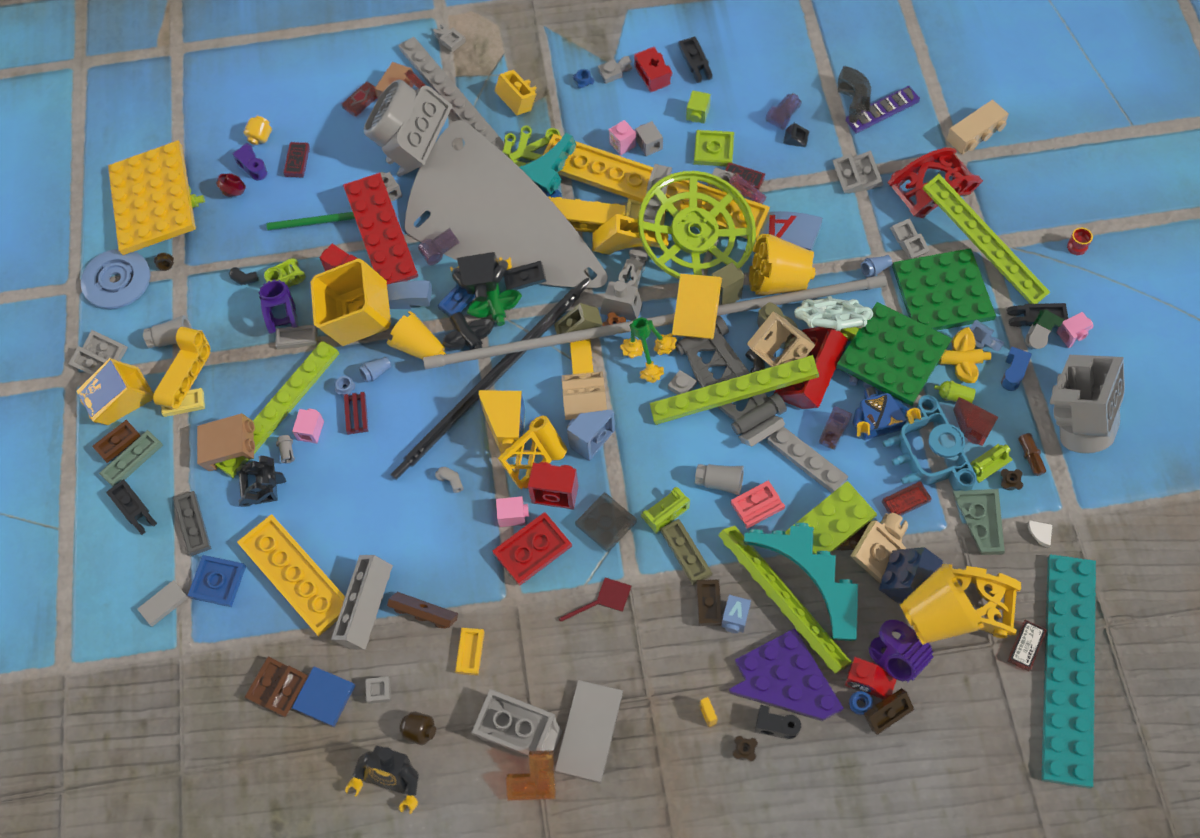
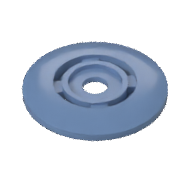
M119 249L109 250L95 257L86 266L81 277V289L86 299L99 308L117 309L125 307L136 301L147 289L151 276L150 268L144 257L135 251L122 255ZM120 274L121 279L118 282H110L112 275Z

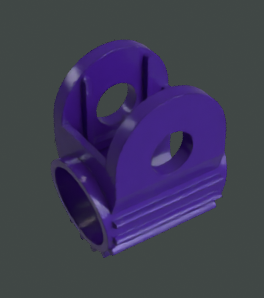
M274 279L263 284L258 293L260 295L263 318L269 334L276 332L275 327L291 323L292 328L298 327V318L295 312L296 305L285 282L275 281ZM285 304L287 317L281 319L274 318L273 308L277 305Z
M899 620L885 621L879 630L880 637L874 638L869 645V654L880 667L885 669L896 680L907 681L908 683L910 680L913 681L930 663L934 653L930 643L922 645L915 630ZM892 632L900 633V638L896 639Z

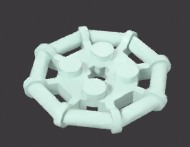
M827 296L825 299L803 300L801 306L795 309L794 315L797 319L807 322L809 327L815 328L818 326L841 331L844 328L865 327L867 320L873 317V311L870 307L862 306L855 299L841 300Z

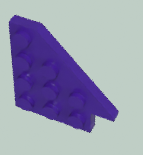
M795 628L735 659V663L745 681L729 689L733 695L820 721H824L843 710V706Z

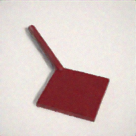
M605 577L597 600L560 617L559 621L562 622L595 605H602L623 612L632 586Z

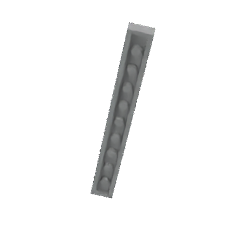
M412 37L399 45L400 51L431 88L453 105L451 111L458 120L467 122L503 151L504 141L417 39Z

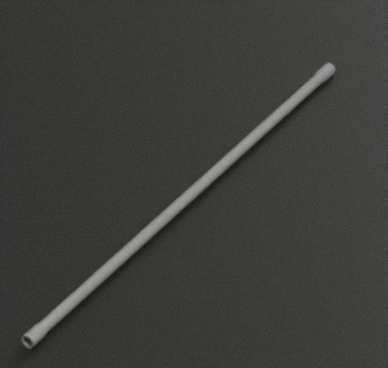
M879 275L857 281L718 305L717 316L759 309L769 302L781 305L864 289L870 290L886 287L887 280L885 275ZM675 313L646 319L652 320L654 327L670 325L674 323ZM633 321L451 354L423 357L426 370L443 367L448 364L631 332L629 325Z

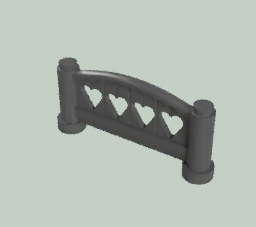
M719 315L716 318L713 340L685 337L675 345L680 356L683 354L688 356L692 371L701 388L750 374L723 337L729 333L725 321ZM699 351H715L708 364L703 363L702 357L697 355ZM711 366H727L720 379H715L713 373L708 370ZM765 393L749 397L750 399L743 411H738L736 405L732 403L718 407L728 417L733 419L734 423L731 426L737 435L744 434L776 414L781 415L787 411L783 399L777 393L770 397H767Z

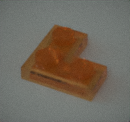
M553 750L529 751L530 773L507 774L508 801L555 799Z

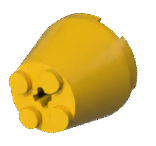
M771 234L759 235L753 247L755 254L752 266H749V285L751 291H755V295L764 296L806 290L809 281L815 277V268L812 267L814 252Z
M948 564L938 568L900 604L909 624L913 626L922 645L975 632L985 627Z

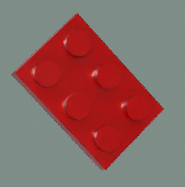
M544 512L492 550V552L516 583L521 586L570 549L572 543Z

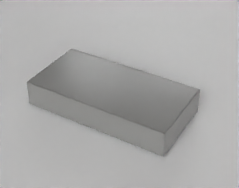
M314 325L298 326L296 328H276L277 350L318 345V328Z
M774 415L740 435L739 439L741 443L752 447L782 428L785 422L783 418Z
M173 580L141 605L138 611L149 625L153 627L187 600L188 596Z

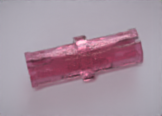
M737 173L730 178L729 184L737 188L742 196L748 197L760 204L764 203L766 195L757 190L752 182L748 183Z

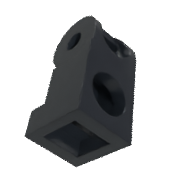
M760 705L755 733L784 739H793L798 735L801 730V721L797 716L769 713V706Z

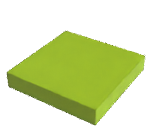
M696 130L694 165L728 166L729 162L732 163L734 132Z

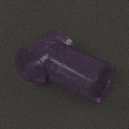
M794 93L787 94L777 107H771L767 113L766 121L781 130L785 129L791 116L801 106V100Z
M449 228L433 240L426 239L422 241L418 246V250L428 265H435L442 260L444 253L460 242Z

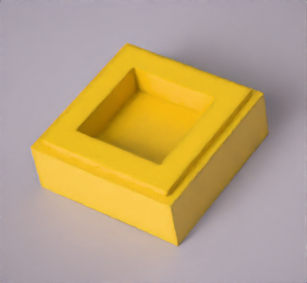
M709 697L701 699L699 707L707 726L716 725L717 716Z

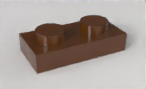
M126 419L92 447L108 463L141 435Z

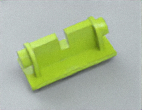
M997 444L970 462L978 483L1013 460L1009 456L1011 449L1008 445Z

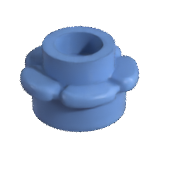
M341 376L336 380L335 391L339 395H350L351 391L355 389V383L347 376Z

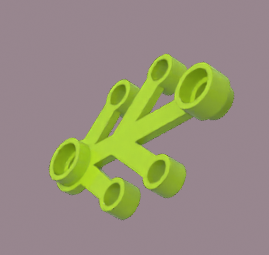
M523 126L520 130L521 138L517 151L510 153L511 147L515 145L516 137L514 134L508 133L504 138L505 145L502 152L518 167L526 165L528 163L517 161V159L524 158L535 161L540 158L541 154L533 152L548 145L553 134L560 136L559 130L549 128L544 138L527 145L532 129L529 126Z

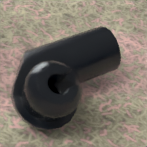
M233 267L229 272L230 278L240 285L259 281L256 271L245 274L239 268Z
M749 349L745 356L753 362L754 367L751 368L750 373L764 370L765 361Z

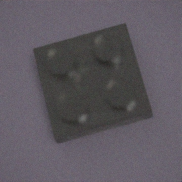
M604 492L575 522V525L608 553L637 523V518Z

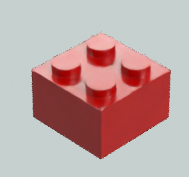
M548 462L533 463L528 483L531 503L574 510L579 487L577 470L569 465L554 466Z

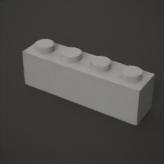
M359 555L331 640L349 649H366L393 565L375 555Z

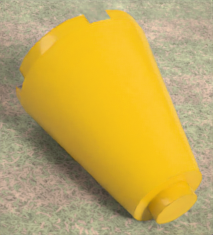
M412 311L408 312V317L405 315L401 317L390 333L393 335L392 340H387V345L422 360L423 357L446 354L443 344Z

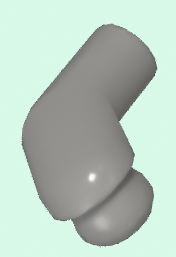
M440 467L436 471L435 477L437 480L444 481L446 479L450 481L454 493H459L464 489L456 471L447 467Z

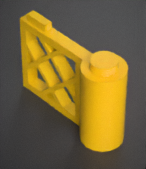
M543 415L535 418L530 423L529 430L500 455L498 460L517 487L526 489L528 488L535 455L543 457L541 462L550 463L554 460H561L567 453V446L548 417ZM531 439V450H524V444ZM512 454H517L515 465H509L506 461ZM523 454H530L528 465H521ZM527 469L526 476L519 480V470Z

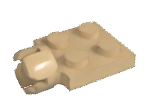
M886 513L880 523L877 520L871 521L850 556L880 584L892 551L906 549L902 544V538L908 529V522L904 520L903 524L900 525L903 517L895 513Z

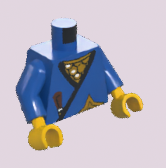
M869 387L863 391L866 399L861 400L859 407L855 410L852 424L857 430V436H861V433H863L864 439L867 440L901 431L902 427L906 424V419H908L909 424H913L914 419L921 420V413L918 408L910 409L897 399H893L891 394L878 395L875 387Z

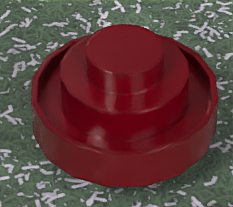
M231 173L220 174L216 181L222 194L227 197L242 195L246 187L240 177Z

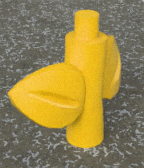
M966 327L953 337L951 342L953 351L946 350L939 364L955 365V375L959 380L965 383H975L979 375V370L975 364H981L983 360H991V352L975 349L976 341L974 334L969 327Z

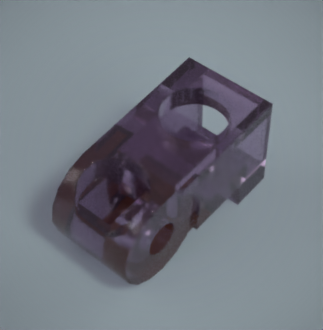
M834 406L820 437L819 444L835 450L851 421L852 413Z

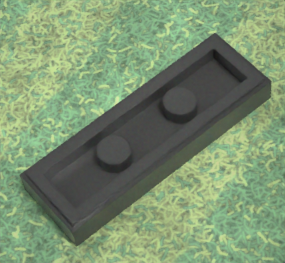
M191 491L174 497V504L189 556L191 557L210 550L211 545L196 493Z

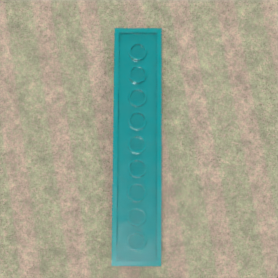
M1050 554L1047 562L1041 781L1091 789L1093 788L1096 561Z

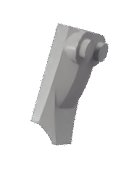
M492 689L488 692L472 730V735L479 737L483 741H490L537 760L553 756L562 734L555 714Z

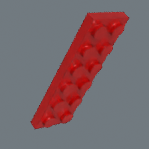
M381 173L344 184L346 195L373 269L387 281V284L409 281L419 277Z

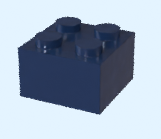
M925 547L893 550L878 590L896 603H903L909 595L942 566L943 560Z

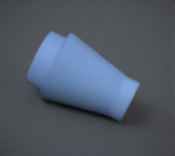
M889 255L866 258L861 263V271L866 277L876 276L892 266V259Z
M387 357L363 363L359 367V372L365 382H373L387 369L391 368V363Z

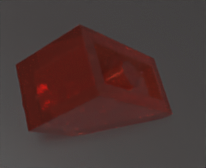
M959 397L953 411L960 430L970 442L983 446L998 416Z

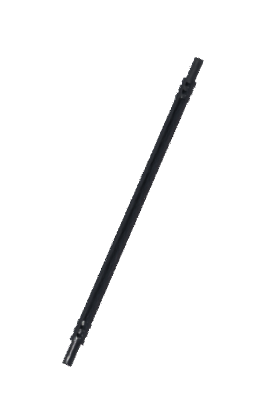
M589 278L584 279L575 289H571L521 341L540 338L580 298V294L586 289ZM526 351L507 354L403 458L404 461L390 476L397 480L410 466L413 467L480 399L479 390H489Z

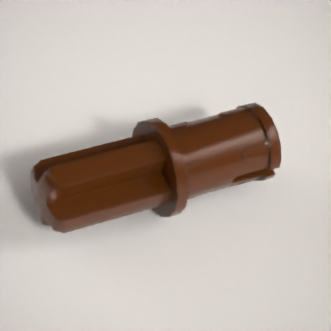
M1032 434L1021 435L1018 440L1024 450V458L1028 460L1033 474L1040 476L1046 473V468L1040 457L1041 451L1037 449Z

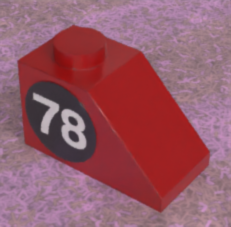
M854 657L844 686L866 692L869 695L884 700L892 695L896 679L891 677L888 672L877 664Z

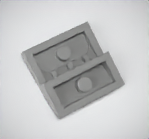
M871 151L855 157L848 154L833 160L844 193L861 192L883 186Z
M91 330L83 347H77L69 364L93 375L109 358L120 361L128 347Z

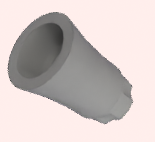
M182 315L174 320L144 329L143 338L148 348L177 344L176 333L180 327H192L188 318Z
M698 464L695 485L740 495L744 466L712 464L707 466Z

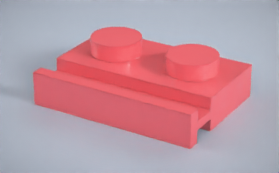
M769 480L731 500V505L747 529L785 509L784 503L781 502L779 495Z

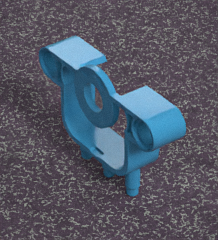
M930 395L922 396L916 407L920 410L921 420L916 419L913 424L906 423L899 435L890 437L882 442L884 447L899 444L903 455L892 459V464L895 466L908 463L912 471L911 474L901 478L902 484L918 481L924 485H932L948 479L954 491L972 490L977 477L963 451L966 441L964 434L959 428L949 424L935 397ZM930 422H937L938 426L933 428L929 434V446L940 457L952 458L958 455L957 463L959 466H953L936 473L925 472L921 468L916 456L913 455L905 435L922 429ZM943 434L951 435L955 440V445L950 448L943 447L939 443V437ZM960 479L966 480L969 484L962 483Z

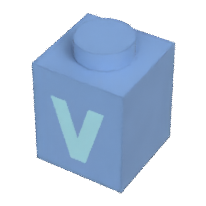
M729 595L721 627H724L726 631L731 633H744L751 600Z

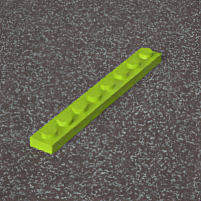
M940 174L923 187V190L1030 304H1038L1050 293Z
M322 340L253 420L255 425L254 454L339 355V351ZM240 456L216 463L215 465L234 479L237 475L236 469L241 464H246L249 459L245 456Z
M811 355L649 404L654 423L657 425L818 378L819 373L814 357Z
M732 526L723 529L718 536L723 540L724 545L734 553L739 563L745 566L752 578L766 591L767 596L778 605L782 614L789 618L794 624L795 629L810 643L811 648L825 661L826 666L835 674L847 668L852 663L756 549L751 545H744V535L738 528Z

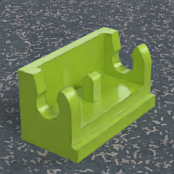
M675 487L670 494L649 510H644L641 517L657 534L660 528L671 523L690 508V499L678 487Z

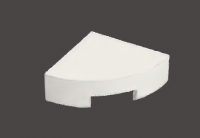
M1029 521V533L1038 541V544L1049 548L1051 545L1052 525Z

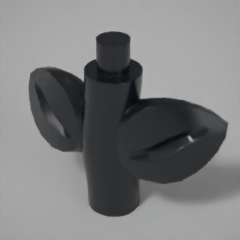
M457 312L450 318V322L456 331H452L444 336L443 345L455 350H460L465 345L470 350L483 348L481 339L490 334L495 322L491 319H478L468 325L463 314Z

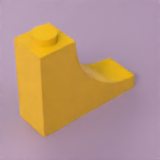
M616 214L592 233V251L611 255L622 249L643 246L639 236L638 219ZM644 230L648 245L660 248L655 232ZM661 233L662 240L667 247L668 234Z

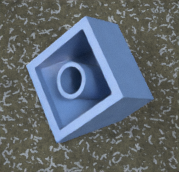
M610 409L580 413L576 419L573 418L567 426L569 448L590 461L615 431L614 411Z

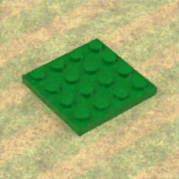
M971 248L893 262L892 268L910 318L936 331L970 325L975 320L980 322L995 320L996 314Z
M876 302L872 308L873 317L867 320L865 327L858 330L837 363L836 368L913 406L950 345L952 338Z

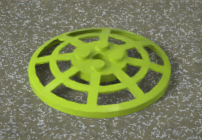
M682 171L662 178L647 192L638 213L639 236L648 256L663 271L677 279H680V274L665 265L670 259L683 267L693 269L694 275H702L701 269L712 268L721 262L726 265L733 263L736 268L741 269L753 251L756 240V226L750 206L740 192L731 184L718 176L706 172ZM689 180V192L678 193L668 199L661 190L673 182ZM698 181L712 184L723 190L727 195L718 202L709 195L698 193L697 183ZM655 195L662 205L656 214L654 224L644 222L646 207ZM689 199V207L680 212L673 205V203L679 200ZM697 199L711 204L714 208L708 212L697 207ZM732 200L737 203L742 211L747 228L735 229L732 217L725 208ZM665 210L674 217L671 226L660 225ZM719 213L724 217L728 229H719L715 219ZM690 227L698 228L700 233L693 234ZM644 230L655 232L657 243L664 252L659 258L650 249L644 235ZM661 233L671 234L675 244L670 249L664 244ZM748 236L745 252L737 263L728 257L734 247L735 237ZM718 237H729L724 252L714 246ZM681 249L690 253L692 263L679 259L675 254ZM709 251L717 258L711 262L700 264L699 254Z

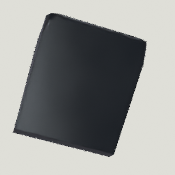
M793 123L786 129L783 143L806 147L809 130Z

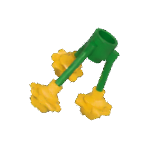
M643 317L637 318L629 325L631 338L623 340L620 349H622L624 356H628L631 359L642 356L644 351L647 362L645 363L646 368L640 371V378L654 383L660 380V376L664 374V368L654 365V362L651 361L646 339L651 331L655 334L657 339L655 340L654 351L658 355L670 354L676 348L675 343L677 339L671 333L660 335L654 327L652 320H647Z

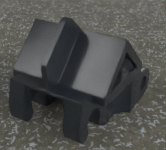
M259 456V462L252 461L247 464H241L236 469V474L239 476L241 497L239 499V506L248 507L252 504L278 501L276 484L285 483L286 478L283 473L275 472L273 458ZM248 474L256 477V482L248 487Z

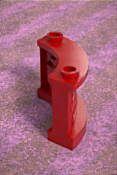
M944 147L917 158L903 169L894 172L891 179L887 182L907 205L913 216L924 218L933 209L938 207L932 198L923 191V187L927 184H923L927 169L946 172L944 179L959 195H970L983 182L978 175H972L955 155L957 153L955 148ZM907 180H910L911 182L906 184L905 188L912 190L905 193L900 186ZM914 195L916 196V205L910 199Z

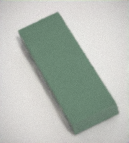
M147 430L99 474L114 487L123 479L128 478L157 452L163 444Z

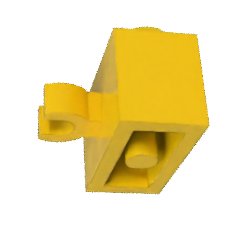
M515 70L499 74L495 93L518 116L531 111L537 87H530V80L524 81Z

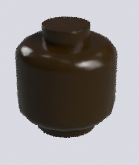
M413 711L405 715L401 720L400 732L404 740L424 745L434 738L436 726L431 716Z

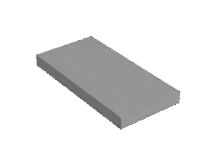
M578 680L555 773L601 784L623 690Z

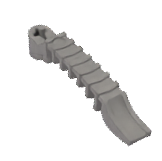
M655 164L648 182L647 192L662 178L671 175L672 167ZM668 185L661 189L665 196ZM655 195L649 201L643 221L653 224L656 214L662 205ZM643 246L633 247L629 251L630 259L626 260L619 274V281L625 282L629 280L626 285L635 286L636 288H638L641 275L645 271V263L648 261V254Z

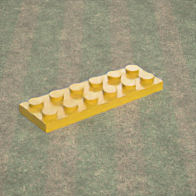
M272 514L237 541L240 547L318 637L337 622L345 596Z

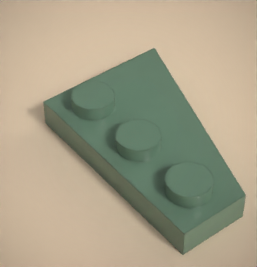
M999 489L953 491V496L980 554H1004Z

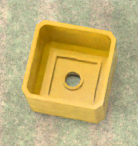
M355 259L317 274L311 280L314 326L338 344L345 346L385 331L390 327L391 318L387 281L363 260Z

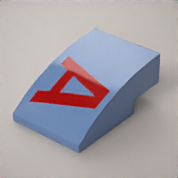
M768 212L759 235L771 234L812 251L821 229L823 218L797 212Z

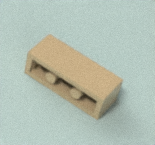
M992 99L952 126L949 130L947 141L962 155L969 150L972 151L980 142L987 141L996 131L1000 132L1005 128L1009 113Z

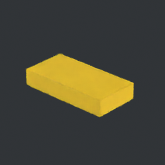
M590 339L570 342L573 374L593 372Z
M461 627L455 668L456 674L479 676L484 629Z

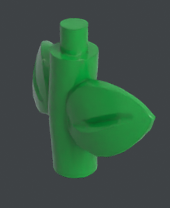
M497 283L496 290L487 292V300L483 302L474 301L468 307L467 313L478 318H486L491 314L492 319L497 322V325L503 326L505 324L504 319L506 318L505 310L513 309L519 302L522 294L513 289L503 291L500 294Z

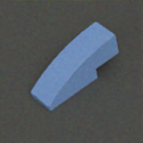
M403 281L387 284L390 309L411 310V306H430L432 293L430 281Z

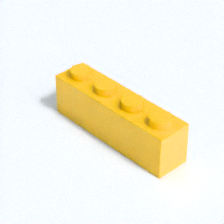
M548 197L576 231L593 233L616 214L626 216L625 205L617 203L608 204L598 201L590 202L580 199Z

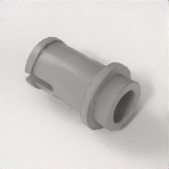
M282 435L277 438L276 446L280 450L281 463L287 464L295 460L292 450L293 439L289 435Z

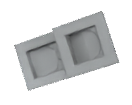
M910 218L890 228L897 242L910 259L930 251L922 234H917Z

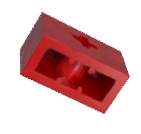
M655 47L634 54L635 68L650 93L671 85V68L669 65L666 66L662 54L658 53Z

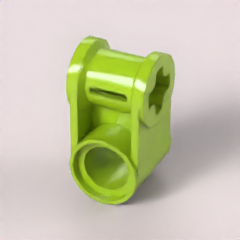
M294 258L287 259L283 263L267 269L264 273L266 283L274 279L275 281L280 280L285 282L288 288L303 282L306 275L298 267L299 263Z

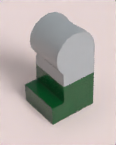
M1046 309L1040 310L1026 335V345L1031 349L1045 347L1052 328L1060 327L1064 319Z

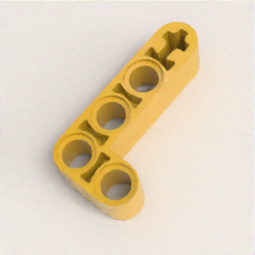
M180 327L178 329L176 342L180 351L154 392L153 401L156 405L177 409L181 405L210 355V345L201 330Z

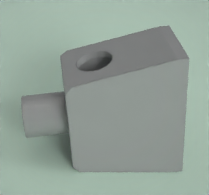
M610 281L603 298L600 314L608 315L614 312L619 317H625L626 320L634 321L639 317L642 308L638 289L635 286L626 285L624 281Z

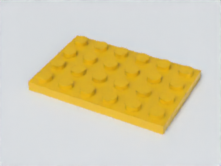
M179 140L108 165L118 249L122 255L196 230L183 148Z

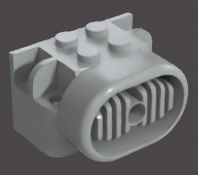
M396 80L383 91L375 103L365 123L364 134L382 147L383 152L387 155L386 162L388 164L396 162L400 166L396 174L400 177L425 164L453 105L429 86H422L414 90L403 80Z
M1069 355L1062 373L1058 374L1057 385L1053 386L1050 404H1055L1054 418L1056 419V424L1059 425L1061 443L1067 449L1077 453H1096L1107 449L1113 444L1120 426V406L1125 391L1123 357Z

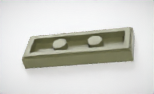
M680 519L660 528L661 534L692 585L697 584V580H705L712 576L710 568Z

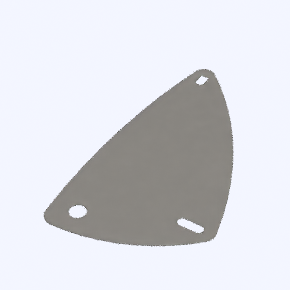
M456 120L448 126L435 142L425 164L420 167L415 178L406 211V232L423 244L455 260L459 257L495 252L498 262L499 257H502L503 260L511 257V269L541 261L547 281L539 284L577 287L584 279L589 278L584 273V270L589 267L597 276L593 280L589 278L586 288L604 286L608 279L606 271L575 228L546 194L508 156L467 122ZM455 138H462L465 145L461 150L452 148V141ZM425 211H430L431 216L420 227H415L414 222Z

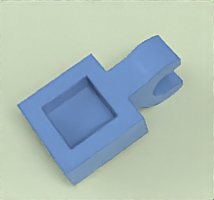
M975 320L970 327L977 347L983 349L985 345H988L998 352L1004 345L1003 341L991 336L994 330L980 321Z

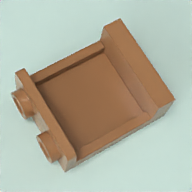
M241 413L197 426V464L208 471L217 470L215 464L240 456H245L249 460L254 459V422Z

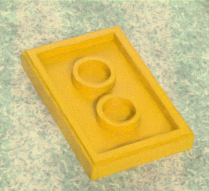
M680 274L672 335L714 339L722 282L721 277Z

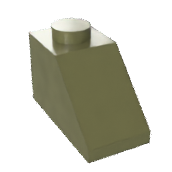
M579 303L557 321L554 327L556 334L601 327L603 324L597 307Z

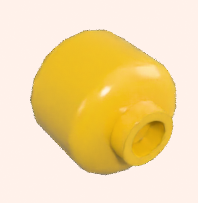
M261 116L251 117L244 129L247 141L253 145L266 143L272 131L269 125L270 122Z

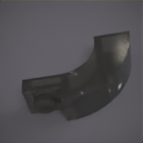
M843 66L838 77V93L846 94L853 99L849 107V122L857 123L859 116H863L864 111H870L871 85L864 74L854 68Z

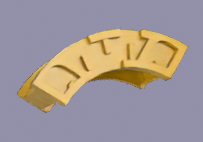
M948 564L957 581H960L963 591L967 589L970 583L976 584V589L980 596L988 601L986 605L975 610L985 626L980 630L989 632L997 638H1007V635H1016V629H1014L1016 593L1021 591V582L1002 573H998L997 576L986 574L987 569L966 566V570L960 568L953 569V564ZM984 586L991 588V591L986 593ZM995 607H998L999 609L1002 610V616H1001L1000 611H999L997 608H995ZM994 616H997L999 619L1002 617L1001 623L995 621Z

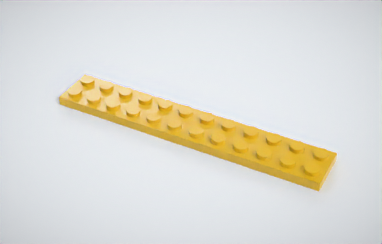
M553 134L543 155L551 150L561 140L562 136ZM575 141L577 143L576 148L566 159L563 169L558 171L559 175L642 203L646 196L653 167ZM689 180L669 184L666 197L669 199L678 193L689 192ZM697 183L698 193L709 195L718 202L727 195L722 190ZM745 198L754 216L757 240L770 207ZM689 199L679 200L673 203V205L680 212L689 207ZM697 199V207L708 212L714 208L711 204ZM732 200L725 208L732 217L735 229L747 228L742 211L737 203ZM719 213L715 217L719 229H728L724 217Z

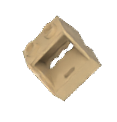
M774 311L747 343L752 351L772 367L804 358L815 346L804 332L791 325L785 318ZM790 334H794L796 336L795 339L783 350L781 356L775 358L774 353L780 349L781 344L787 340Z
M603 371L562 375L565 420L571 421L573 418L576 419L580 413L607 410Z

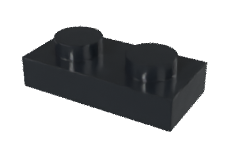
M541 261L506 270L503 275L507 290H518L547 281Z

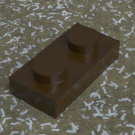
M719 579L697 580L699 626H722Z
M900 688L865 712L864 715L872 732L878 735L915 709L907 691Z

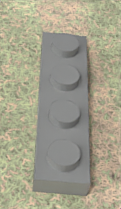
M785 427L772 433L767 439V443L831 493L848 480L849 476Z

